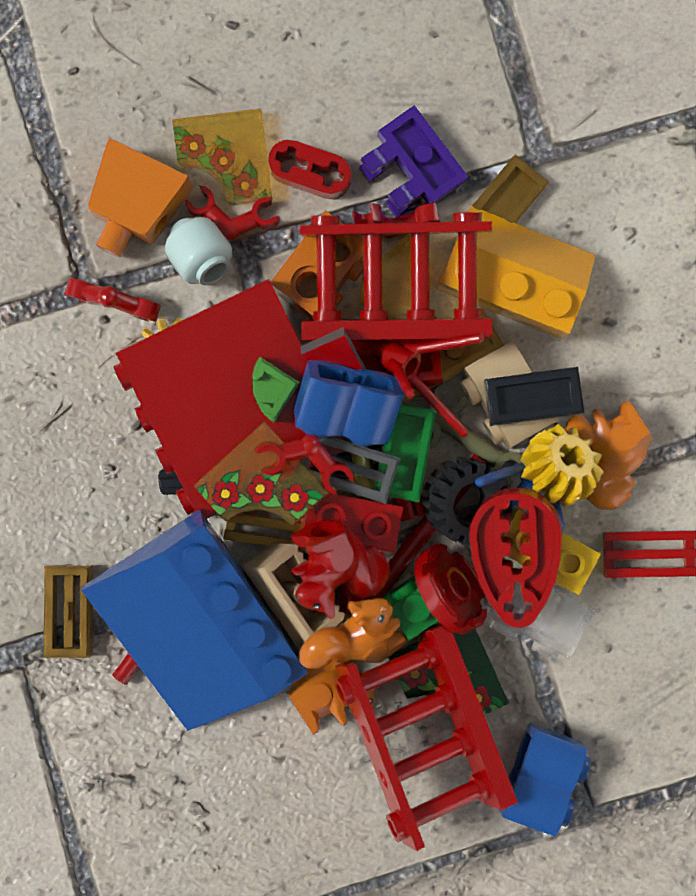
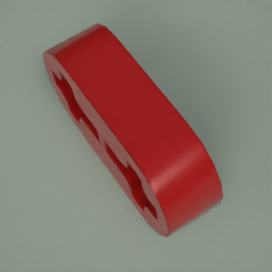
M288 139L279 141L269 152L268 163L271 174L276 181L284 185L332 200L342 197L350 187V166L339 155ZM289 153L296 154V162L306 166L307 169L304 170L292 166L288 173L283 172L278 158L286 159ZM331 167H336L338 169V177L343 179V181H334L331 187L324 185L323 176L313 173L314 169L328 173Z

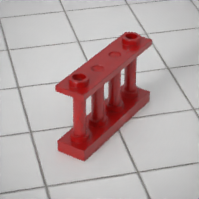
M482 212L453 213V222L340 224L338 215L311 216V225H299V235L316 236L318 311H313V320L301 321L302 341L316 340L343 327L350 340L447 339L478 333L482 334L484 338H492V318L482 317V308H477V233H491L492 221H482ZM458 233V309H454V318H435V309H430L429 234ZM410 234L411 309L407 310V318L388 319V310H383L382 235ZM363 235L364 310H360V319H341V311L336 310L335 236Z
M435 623L419 634L422 642L418 644V649L359 674L355 663L346 662L335 665L339 678L334 680L335 687L342 703L345 706L350 705L391 812L386 815V821L391 834L397 842L402 841L403 844L415 851L425 848L418 827L476 799L499 810H504L518 803L454 635L441 623ZM427 666L429 669H433L439 685L435 688V693L376 719L366 693L367 691ZM442 710L450 713L456 729L452 732L451 738L393 763L384 740L385 736ZM460 754L464 758L467 757L473 773L469 776V782L416 807L410 808L401 784L402 781Z

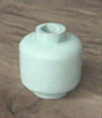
M205 217L183 218L176 222L170 230V235L164 248L168 260L183 280L189 284H201L203 286L214 284L229 271L230 260L233 254L231 244L216 224Z

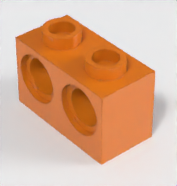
M325 210L322 215L331 214ZM359 235L335 236V243H342L350 250L349 256L344 261L336 262V308L343 299V295L339 291L346 281L350 278L356 282L364 272L363 238ZM305 236L271 280L276 294L310 320H313V311H318V297L304 298L297 292V288L300 282L306 278L317 279L316 236Z

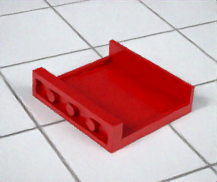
M269 279L115 353L120 363L113 366L114 371L125 391L134 389L141 405L134 408L136 415L146 433L152 430L155 431L162 447L155 449L156 454L167 474L175 471L183 487L177 490L176 493L188 516L199 509L207 519L218 514L210 505L216 504L212 501V494L215 492L214 486L216 482H219L229 472L241 469L237 491L250 498V495L245 490L248 483L252 482V478L256 474H261V468L274 464L277 459V454L271 450L259 454L255 453L254 449L258 444L270 441L281 445L308 435L302 429L296 427L294 407L307 364L301 355L302 345ZM259 357L300 382L275 422L271 421L260 410L252 390L253 370ZM340 435V436H332V437H335V438H338V439H341V440H344V441L349 442L348 439H347V437H345V436H343V435ZM322 444L331 456L344 451ZM301 458L284 464L280 471L284 473L280 476L277 484L296 475ZM310 462L309 468L314 466L312 462ZM206 482L209 495L208 500L197 490L198 487Z

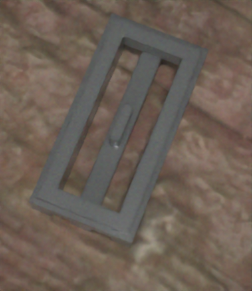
M332 436L319 438L322 444L388 464L386 473L333 457L335 461L344 463L352 473L382 482L380 491L331 475L329 477V483L332 487L386 504L401 458ZM308 457L301 458L296 475L322 483L320 479L321 473L309 469L311 461Z

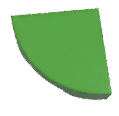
M259 357L253 370L252 390L260 410L271 421L275 422L300 382Z

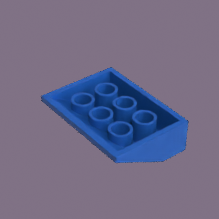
M200 509L81 587V591L187 731L266 701L308 674L307 668L299 661L300 650Z

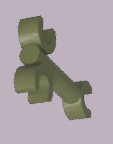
M443 382V385H439L434 391V394L442 402V394L449 385L446 382ZM463 395L456 405L446 406L456 415L467 405L468 398ZM436 411L429 450L439 444L442 430L496 470L503 469L504 463L508 460L516 464L522 463L520 461L521 454L517 452L503 453L467 426L465 427L469 430V434L466 437H462ZM507 478L509 483L506 486H511L514 481L511 478Z

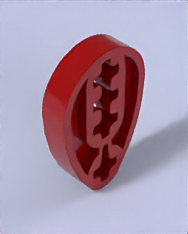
M508 488L489 496L480 505L472 520L469 537L472 561L478 581L487 600L503 622L515 628L531 625L548 602L556 582L562 554L563 529L558 512L544 496L524 488ZM512 500L519 501L521 509H528V513L522 514L519 524L521 532L529 533V536L523 537L520 547L523 556H530V559L524 560L522 568H514L513 561L504 557L510 555L513 540L511 537L504 536L503 534L509 532L512 517L510 514L503 513L502 510L508 509ZM516 582L521 585L523 601L532 603V605H527L524 613L521 614L516 613L514 605L507 604L512 602Z

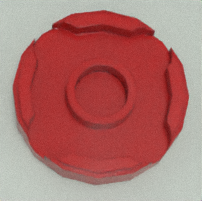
M442 543L432 545L422 551L415 560V578L418 590L427 608L439 623L451 632L460 635L469 633L482 626L488 614L487 608L482 609L480 600L486 597L478 581L476 571L467 559L457 551L450 554L447 551V545Z

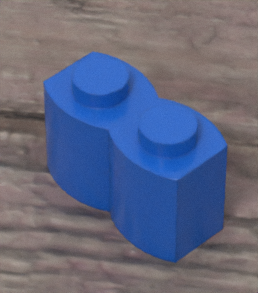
M309 360L294 407L296 427L302 429L306 434H314L318 438L343 435L354 444L360 446L388 444L404 393L396 377L373 370H353L344 365L328 361Z
M529 723L519 746L514 767L508 777L518 803L504 810H499L502 817L556 837L560 827H567L571 821L575 806L574 800L570 799L571 793L577 782H584L590 768V757L586 756L587 748L579 740Z

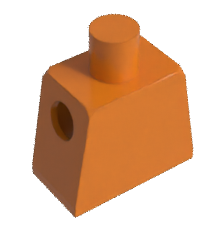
M109 138L88 203V210L94 217L106 223L96 246L120 258L131 236L152 245L190 195L193 185L188 175Z

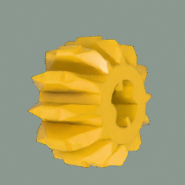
M558 424L555 427H551L548 431L538 432L530 440L528 448L523 452L520 459L526 466L521 478L533 482L532 491L537 493L541 491L550 503L559 501L565 508L581 499H586L594 492V488L597 486L596 483L604 473L597 465L602 454L591 451L590 444L592 438L580 439L576 427L565 431Z

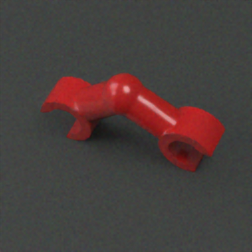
M199 185L201 193L208 198V203L205 207L196 208L191 202L185 200L187 209L192 216L209 218L216 224L227 240H233L238 235L257 227L263 230H271L280 223V216H275L268 220L258 216L260 210L272 205V198L270 197L259 198L253 204L251 211L232 219L216 205L213 193L205 186Z
M376 203L369 204L370 213L360 214L352 211L354 224L441 222L436 203L421 205L415 208L413 213L394 218L384 216L381 206ZM400 234L382 236L388 239H392Z
M75 278L68 279L64 292L65 296L77 298L79 302L101 304L103 307L120 310L132 317L147 322L148 320L156 322L161 305L120 292L112 286L93 285Z
M308 434L300 439L281 445L270 441L262 442L254 449L257 454L270 450L277 454L274 464L260 469L264 475H275L281 471L285 463L307 456L321 473V482L331 494L337 495V492L329 483V477L334 471H343L351 481H354L351 470L344 463L335 461L321 444L320 439L314 434Z

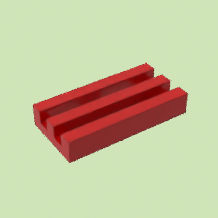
M695 530L602 532L603 572L605 578L696 576ZM683 540V549L613 550V541ZM684 558V566L614 568V560Z

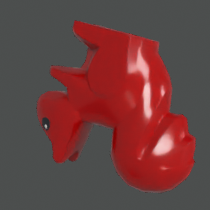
M321 520L291 534L292 542L297 546L306 547L309 554V559L292 568V574L301 575L303 580L295 591V599L300 605L323 612L329 619H333L335 617L334 589L342 583L348 593L355 598L362 599L375 596L386 585L390 567L384 552L378 551L375 546L365 548L361 538L355 532L346 528L342 522Z

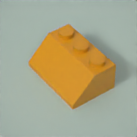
M470 205L468 212H482V221H492L491 233H477V306L559 339L569 335L588 289L595 254L514 222L510 223L504 218L481 209H475ZM458 237L437 287L438 291L458 298Z

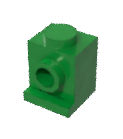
M415 575L389 591L383 598L390 601L393 607L392 615L400 620V627L408 640L438 622L427 608L418 590Z

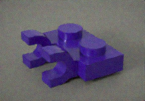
M415 105L378 130L377 137L382 145L361 157L363 164L359 166V170L369 183L384 173L395 161L408 177V182L388 194L389 200L385 205L394 217L402 215L421 197H423L427 204L439 202L463 185L468 179V175Z

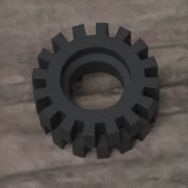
M456 457L457 463L451 460L442 463L445 468L444 472L435 468L431 473L437 480L434 485L426 481L423 489L430 493V497H422V505L429 509L424 512L427 520L432 522L431 526L456 543L458 541L462 545L470 546V527L478 508L492 494L508 489L505 485L509 482L507 479L478 487L480 490L478 506L467 517H458L454 512V501L459 491L466 485H476L475 480L478 477L498 470L473 458L469 460L465 457ZM509 504L508 509L502 511L511 513L513 505Z

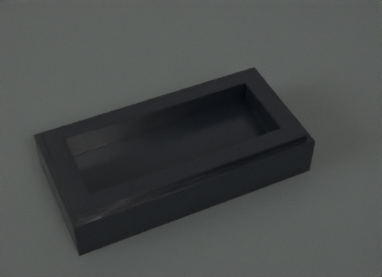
M578 367L483 380L490 426L585 413Z

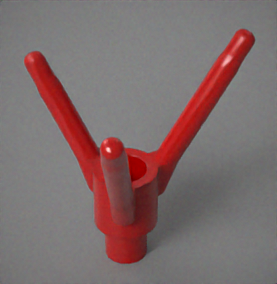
M482 334L463 335L425 343H407L404 346L398 342L390 344L382 339L376 340L373 343L371 354L381 360L383 367L394 373L407 398L415 396L413 386L462 437H466L469 434V430L417 376V371L420 367V356L422 354L481 343L484 339Z

